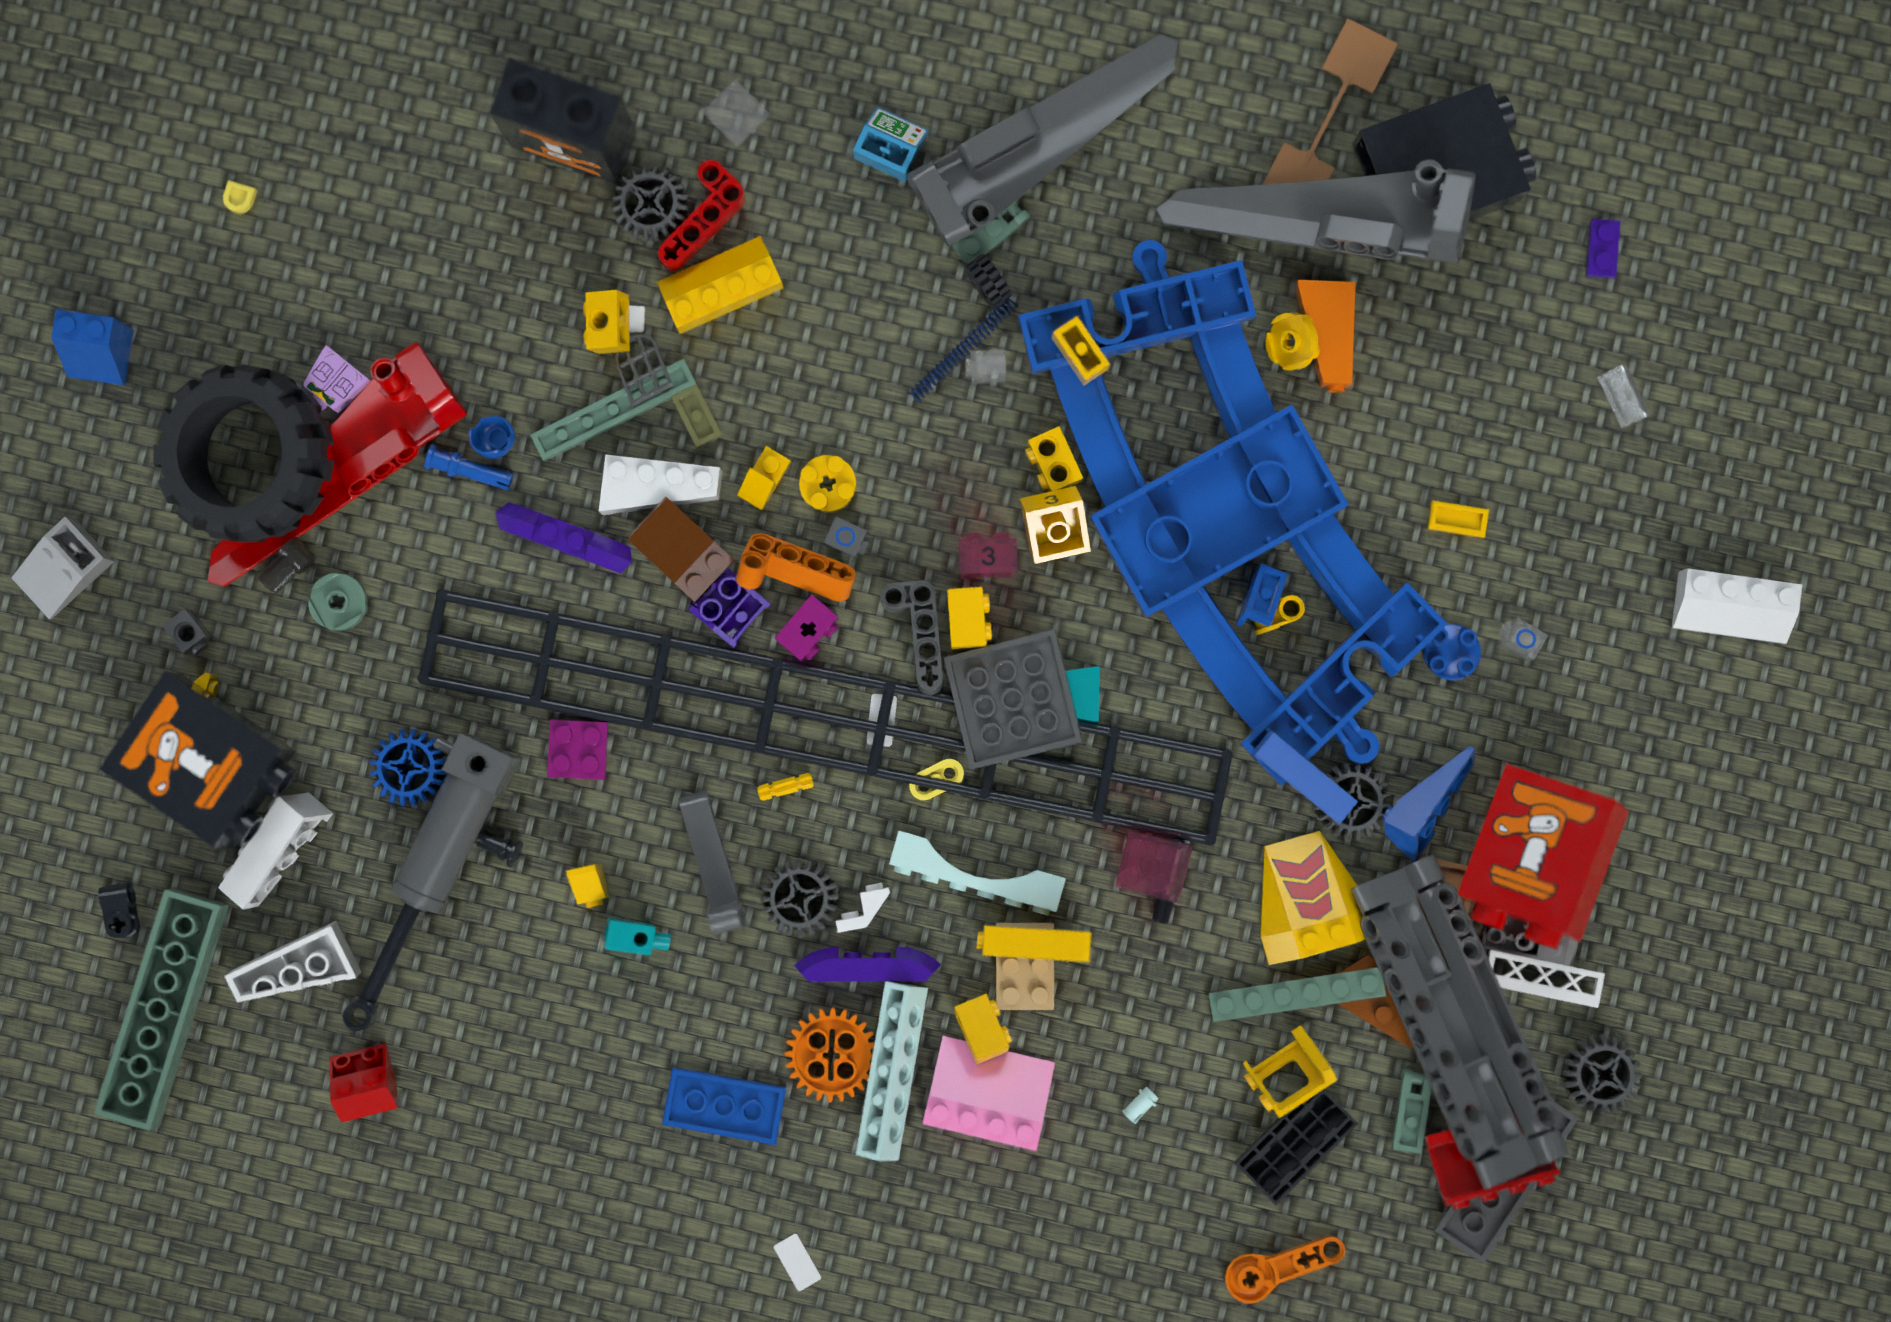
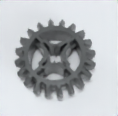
M654 165L652 167L651 173H648L646 166H642V174L638 175L632 169L630 171L633 177L631 180L626 176L621 178L625 187L616 185L615 190L621 195L612 196V201L619 204L614 206L612 211L614 214H620L615 220L618 225L624 224L622 228L624 233H629L633 230L631 236L635 240L642 233V240L645 243L649 241L650 235H653L654 241L657 243L660 241L659 234L663 233L667 239L670 236L668 230L671 228L675 231L678 228L675 222L683 223L686 220L679 213L689 212L688 206L682 204L687 202L689 198L687 194H681L685 190L684 184H677L679 179L676 175L668 178V169L665 168L659 175L657 166ZM646 184L661 185L660 188L657 186L652 191H645L641 188V186ZM670 191L673 195V206L668 215L662 208V203L666 199L665 195ZM634 194L639 200V204L635 209L636 213L630 217L628 203L631 195ZM643 197L646 200L650 199L651 202L653 199H655L654 202L656 204L658 211L655 208L650 209V207L646 209L647 206L644 202ZM650 217H655L661 221L653 225L639 223L640 221L644 222Z
M1344 763L1342 766L1343 773H1341L1337 766L1332 767L1335 777L1328 773L1324 774L1336 784L1345 778L1351 777L1346 792L1349 795L1351 793L1354 794V799L1358 800V802H1364L1365 805L1358 804L1354 806V809L1345 817L1344 824L1342 822L1341 824L1337 823L1324 812L1316 817L1317 820L1322 821L1327 818L1328 822L1324 824L1323 828L1329 830L1332 826H1335L1332 834L1335 837H1338L1343 830L1344 840L1350 839L1351 832H1353L1355 840H1361V830H1363L1367 837L1372 836L1370 826L1380 830L1382 827L1376 820H1383L1384 814L1381 813V810H1387L1391 806L1383 804V799L1391 798V794L1381 793V790L1388 786L1387 783L1383 782L1377 785L1376 781L1380 779L1381 775L1375 773L1370 778L1369 775L1372 768L1366 766L1363 772L1360 773V763L1354 764L1353 771H1351L1348 763ZM1360 780L1369 786L1374 800L1366 799L1362 796L1360 791L1361 785H1359ZM1313 805L1314 810H1320L1316 805ZM1360 809H1373L1367 820L1353 826L1354 819H1356Z
M796 859V868L793 869L790 861H786L785 867L787 871L783 872L779 866L774 868L775 872L779 875L777 879L772 875L767 876L768 881L773 883L772 887L768 885L762 886V890L770 892V896L761 897V902H770V906L765 907L763 913L770 911L774 913V916L770 917L768 922L771 924L778 919L780 923L777 925L776 930L781 931L784 925L789 926L787 930L788 936L792 935L794 928H798V937L804 936V928H808L809 934L814 935V924L823 930L825 925L821 919L825 918L827 921H832L833 919L830 914L826 913L827 910L836 911L838 908L836 905L830 904V900L839 899V895H830L829 890L836 888L837 884L827 885L825 882L832 875L827 873L821 877L819 873L823 870L822 865H819L815 871L811 870L813 865L811 860H808L806 868H802L801 859ZM796 874L808 875L814 878L820 886L813 889H805L801 886ZM788 877L791 889L790 895L783 900L776 901L778 887ZM794 883L797 890H802L801 894L803 892L806 894L814 892L813 895L808 896L804 900L803 907L798 906V903L794 904V902L786 904V901L796 896ZM823 894V906L818 915L812 919L809 902L812 898ZM787 907L796 908L800 916H802L803 922H795L786 918L780 910Z
M1599 1034L1597 1041L1594 1036H1588V1046L1579 1040L1577 1045L1580 1051L1578 1052L1572 1048L1569 1050V1053L1574 1056L1573 1060L1564 1059V1063L1570 1066V1070H1562V1075L1568 1076L1571 1079L1566 1080L1563 1084L1567 1088L1574 1087L1568 1095L1571 1098L1578 1097L1576 1104L1581 1107L1587 1103V1110L1591 1112L1595 1110L1596 1106L1601 1114L1606 1112L1607 1106L1611 1112H1616V1102L1625 1108L1627 1102L1624 1098L1628 1097L1632 1100L1635 1098V1095L1630 1092L1631 1088H1641L1640 1084L1634 1082V1078L1642 1077V1073L1634 1071V1068L1639 1067L1641 1063L1637 1060L1630 1061L1635 1056V1051H1626L1628 1046L1626 1042L1622 1041L1617 1045L1618 1040L1614 1036H1611L1608 1042L1606 1035ZM1608 1050L1612 1052L1609 1057H1604L1602 1061L1597 1063L1588 1058L1598 1051ZM1618 1060H1620L1623 1068L1622 1081L1616 1077V1068L1619 1065L1617 1063ZM1582 1066L1589 1073L1588 1080L1585 1083L1587 1085L1586 1088H1584L1581 1081ZM1593 1067L1607 1070L1604 1072L1607 1073L1606 1077L1609 1078L1611 1081L1602 1078H1597L1599 1077V1075H1597L1598 1071ZM1606 1085L1616 1090L1605 1097L1592 1096L1596 1090L1600 1091Z

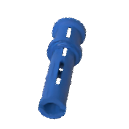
M433 444L428 450L424 464L425 469L430 470L434 468L447 472V475L450 477L464 476L504 489L505 491H509L514 476L513 473L464 459L458 452L452 454L437 449V446Z

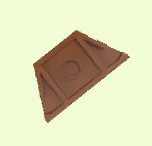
M1366 954L1336 974L1378 968L1375 959ZM1385 982L1386 996L1337 1003L1392 1038L1412 1048V1042Z

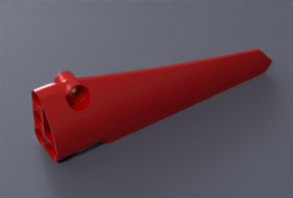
M417 341L397 353L392 360L388 358L376 360L371 366L372 380L331 425L334 445L327 446V454L329 460L335 461L331 482L323 481L319 493L324 495V499L312 516L303 515L300 518L301 523L298 528L282 537H269L264 542L222 540L211 551L208 583L226 587L408 464L419 454L421 446L468 415Z

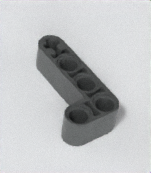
M922 580L887 584L881 591L883 608L893 614L911 612L918 688L925 695L937 694L943 685L934 587L931 583ZM919 590H926L930 593V598L925 602H919L915 599L914 595ZM893 592L902 596L901 601L895 605L886 601L887 595ZM921 618H928L933 622V625L928 630H921L918 628L917 622ZM924 646H931L936 652L931 658H923L919 654L920 649ZM932 666V677L938 680L933 682V686H927V682L923 681L927 678L926 667Z

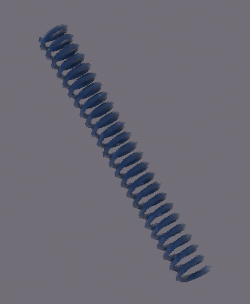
M1008 298L1005 302L1001 303V306H997V310L993 309V314L989 313V317H985V321H981V325L976 326L977 329H972L973 333H968L969 337H964V341H960V345H956V349H952V353L949 352L948 357L944 356V361L940 360V365L936 364V369L932 368V373L928 372L927 374L928 377L923 376L924 381L919 380L920 385L915 384L916 389L911 388V392H907V395H911L918 402H921L916 393L925 398L920 389L929 394L924 385L933 390V387L928 382L930 381L937 387V383L932 377L939 383H941V379L936 373L943 379H946L940 369L947 375H950L944 365L951 371H954L948 361L955 367H958L952 357L959 363H962L956 353L963 359H966V356L960 349L967 355H970V352L964 345L971 351H974V348L968 341L975 347H978V344L972 337L979 343H982V340L976 333L983 339H986V336L980 329L987 335H990V332L984 325L994 332V328L988 321L996 328H999L992 317L1000 324H1003L996 313L1004 320H1007L1000 309L1008 316H1011L1004 305L1012 312H1015L1008 301L1016 306V308H1019L1018 304Z

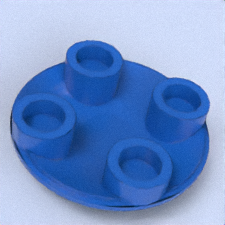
M1448 624L1424 647L1423 654L1426 665L1436 676L1445 680H1460L1469 676L1477 668L1481 658V648L1474 631L1459 624Z

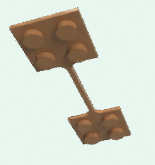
M1347 18L1322 67L1323 70L1341 79V90L1311 148L1307 151H1301L1284 142L1263 185L1329 180L1334 167L1320 161L1314 154L1327 124L1348 86L1355 85L1373 94L1398 43Z

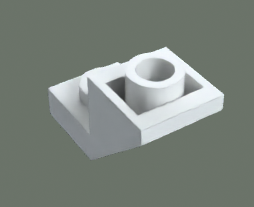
M882 883L865 886L866 891L860 893L864 915L859 916L858 911L841 914L842 919L836 921L838 933L867 927L890 894L889 887L883 888Z

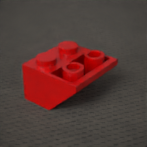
M386 1043L329 1057L330 1102L341 1123L398 1108L397 1084Z

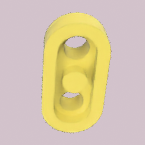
M945 759L917 773V775L960 783L964 776V770L958 761ZM946 768L954 769L955 776L952 779H947L944 776ZM914 784L909 785L912 795L919 800H928L945 792L931 788L922 792L918 786Z

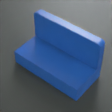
M1261 563L1250 579L1236 625L1242 626L1247 618L1269 627L1273 622L1288 574Z

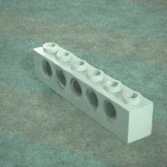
M885 982L856 1155L878 1161L899 1160L928 991L926 987L899 982Z

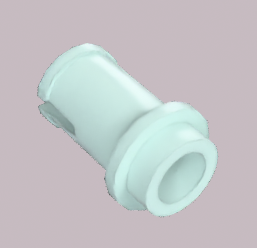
M1147 1086L1144 1090L1140 1089V1094L1122 1111L1134 1124L1152 1105L1154 1107L1157 1105L1155 1102L1159 1098Z

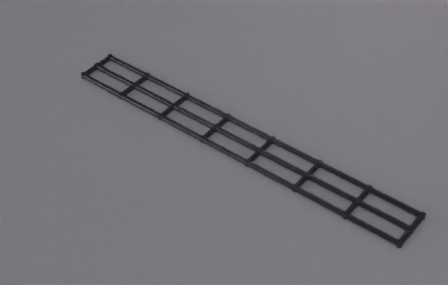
M439 589L436 592V600L429 632L427 633L420 673L417 677L418 682L423 685L1205 845H1214L1216 843L1233 753L1229 749L1078 719L1081 732L1107 737L1101 768L1037 754L1009 761L1099 779L1093 810L993 790L992 785L997 764L984 767L981 787L917 775L879 766L886 735L966 752L963 739L888 724L894 693L955 706L952 693L939 691L934 695H925L919 690L918 686ZM450 602L547 622L541 653L440 633L446 603ZM558 625L659 645L653 676L552 656ZM437 644L538 664L532 695L431 675ZM670 648L771 668L765 699L665 679L664 675ZM549 667L650 687L644 718L544 698L543 694ZM782 670L883 691L877 722L777 702L776 698ZM661 689L762 710L756 741L656 721L655 717ZM773 712L874 733L868 764L768 744ZM1119 739L1220 760L1214 791L1113 770ZM1110 781L1212 802L1206 833L1104 812Z

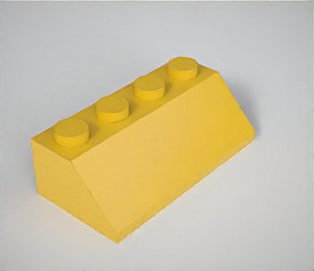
M761 236L657 282L680 334L784 288Z

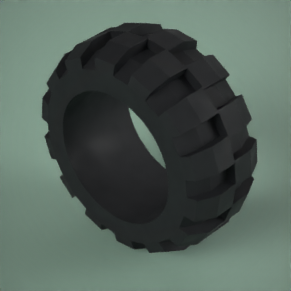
M245 364L239 367L223 365L206 370L201 375L202 379L199 381L190 379L174 394L173 397L178 403L174 409L165 408L156 427V429L162 430L163 434L161 445H153L154 467L162 468L164 478L158 480V485L167 503L176 504L178 507L176 511L178 517L194 530H202L207 532L212 538L227 541L264 542L269 537H282L298 528L301 523L300 518L303 515L312 516L324 499V495L319 493L323 481L331 482L335 462L328 459L327 446L334 445V440L329 422L322 421L319 413L322 412L321 405L308 390L298 387L294 379L277 371ZM256 403L271 416L278 428L282 444L281 464L273 483L260 497L247 504L237 506L228 501L219 492L211 478L207 460L208 446L216 426L229 412L239 406Z

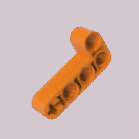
M757 533L752 535L741 556L736 582L745 589H756L761 585L765 575L839 602L849 598L856 572L848 564L770 535Z

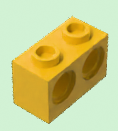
M1060 426L1028 440L1027 445L1029 448L1025 449L1031 465L1037 464L1041 474L1037 475L1043 491L1048 489L1051 492L1069 488L1082 482L1083 476ZM1044 442L1051 443L1054 446L1055 452L1050 456H1044L1039 452V445ZM1055 468H1061L1066 473V479L1062 482H1056L1051 478L1050 472Z

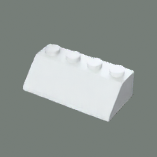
M1695 569L1679 571L1672 628L1786 644L1799 614L1802 584Z

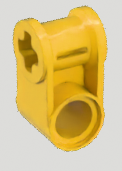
M1294 595L1280 598L1273 622L1269 627L1254 621L1256 627L1254 631L1255 636L1278 629L1280 626L1300 619L1305 610L1303 601ZM1291 601L1297 605L1298 613L1296 616L1289 617L1284 613L1283 605L1285 602Z

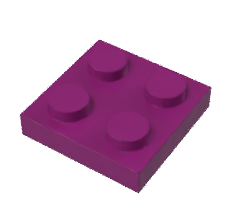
M550 720L547 777L606 780L609 723Z

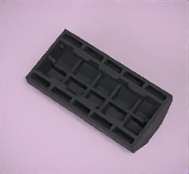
M1323 1089L1281 1118H1278L1234 1163L1276 1206L1358 1123Z

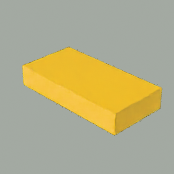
M1432 500L1427 530L1485 538L1489 509Z

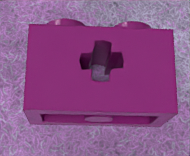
M811 595L774 639L801 662L805 658L810 661L820 650L817 644L825 636L829 639L838 629L839 625L836 622L839 618ZM805 624L807 626L816 625L814 628L816 634L813 637L811 635L802 636L805 632L802 627Z

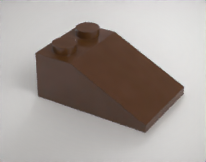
M667 497L626 538L694 602L734 561Z

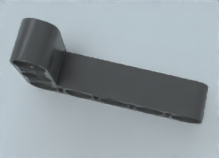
M707 790L678 798L711 908L707 910V916L714 936L747 925L743 906Z

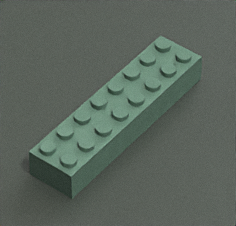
M175 888L164 890L95 1108V1115L148 1131L160 1127L228 911V904Z

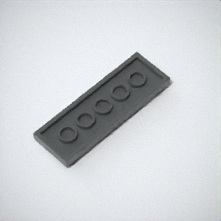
M1553 1101L1558 1114L1554 1127L1555 1129L1558 1128L1564 1141L1579 1118ZM1537 1181L1526 1184L1527 1190L1510 1194L1509 1189L1499 1191V1198L1482 1202L1481 1197L1469 1200L1471 1206L1454 1210L1453 1206L1450 1205L1446 1208L1433 1230L1484 1264Z

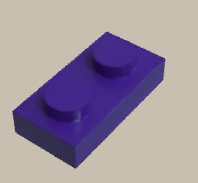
M1593 218L1590 220L1585 277L1616 278L1621 221Z

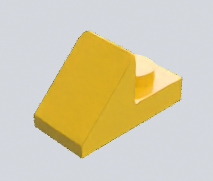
M766 446L753 469L750 468L737 496L763 510L789 467L791 460Z

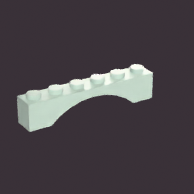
M898 831L889 863L895 866L894 872L910 876L911 871L922 874V880L938 884L939 879L950 882V888L964 892L967 887L978 890V896L992 900L994 895L1005 897L1004 903L1021 908L1023 902L1033 905L1032 911L1048 916L1050 910L1057 911L1066 879L1038 870L1010 879L976 877L948 863L934 850L927 838Z

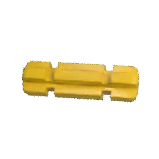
M804 773L799 775L798 778L793 776L772 782L773 784L771 785L769 783L757 787L760 800L764 801L771 799L775 795L779 797L798 792L801 788L802 790L812 788L814 782L810 773Z

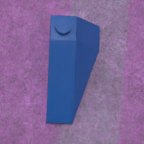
M1470 746L1402 796L1394 807L1390 806L1383 816L1385 835L1411 861H1418L1435 834L1432 830L1437 817H1444L1451 801L1450 794L1458 793L1474 765V748Z

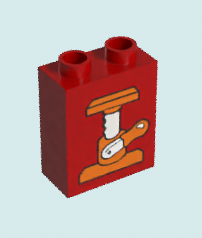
M1506 764L1457 893L1460 897L1474 904L1469 918L1499 930H1503L1507 917L1527 923L1528 926L1523 936L1524 938L1555 950L1558 949L1562 936L1581 942L1629 811L1615 799Z

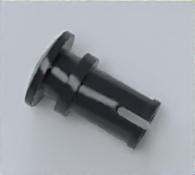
M483 830L477 839L476 846L498 855L499 860L504 861L506 859V865L511 868L521 855L523 842L517 841L513 844V840L509 838L504 840L487 830Z

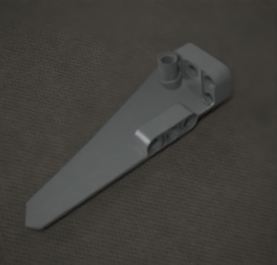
M1161 34L1029 108L1027 107L960 144L956 150L938 160H931L908 173L907 180L946 245L949 247L986 227L993 219L1170 75L1175 67L1178 41ZM981 207L985 209L987 219L983 222L976 221L972 215L974 208Z
M1426 160L1421 162L1415 171L1307 182L1179 189L1156 210L1163 224L1167 226L1381 259H1395L1398 255L1459 264L1469 220L1475 172L1454 169L1442 170L1437 162ZM1426 178H1433V180H1431V181H1426V180H1424V179H1426Z

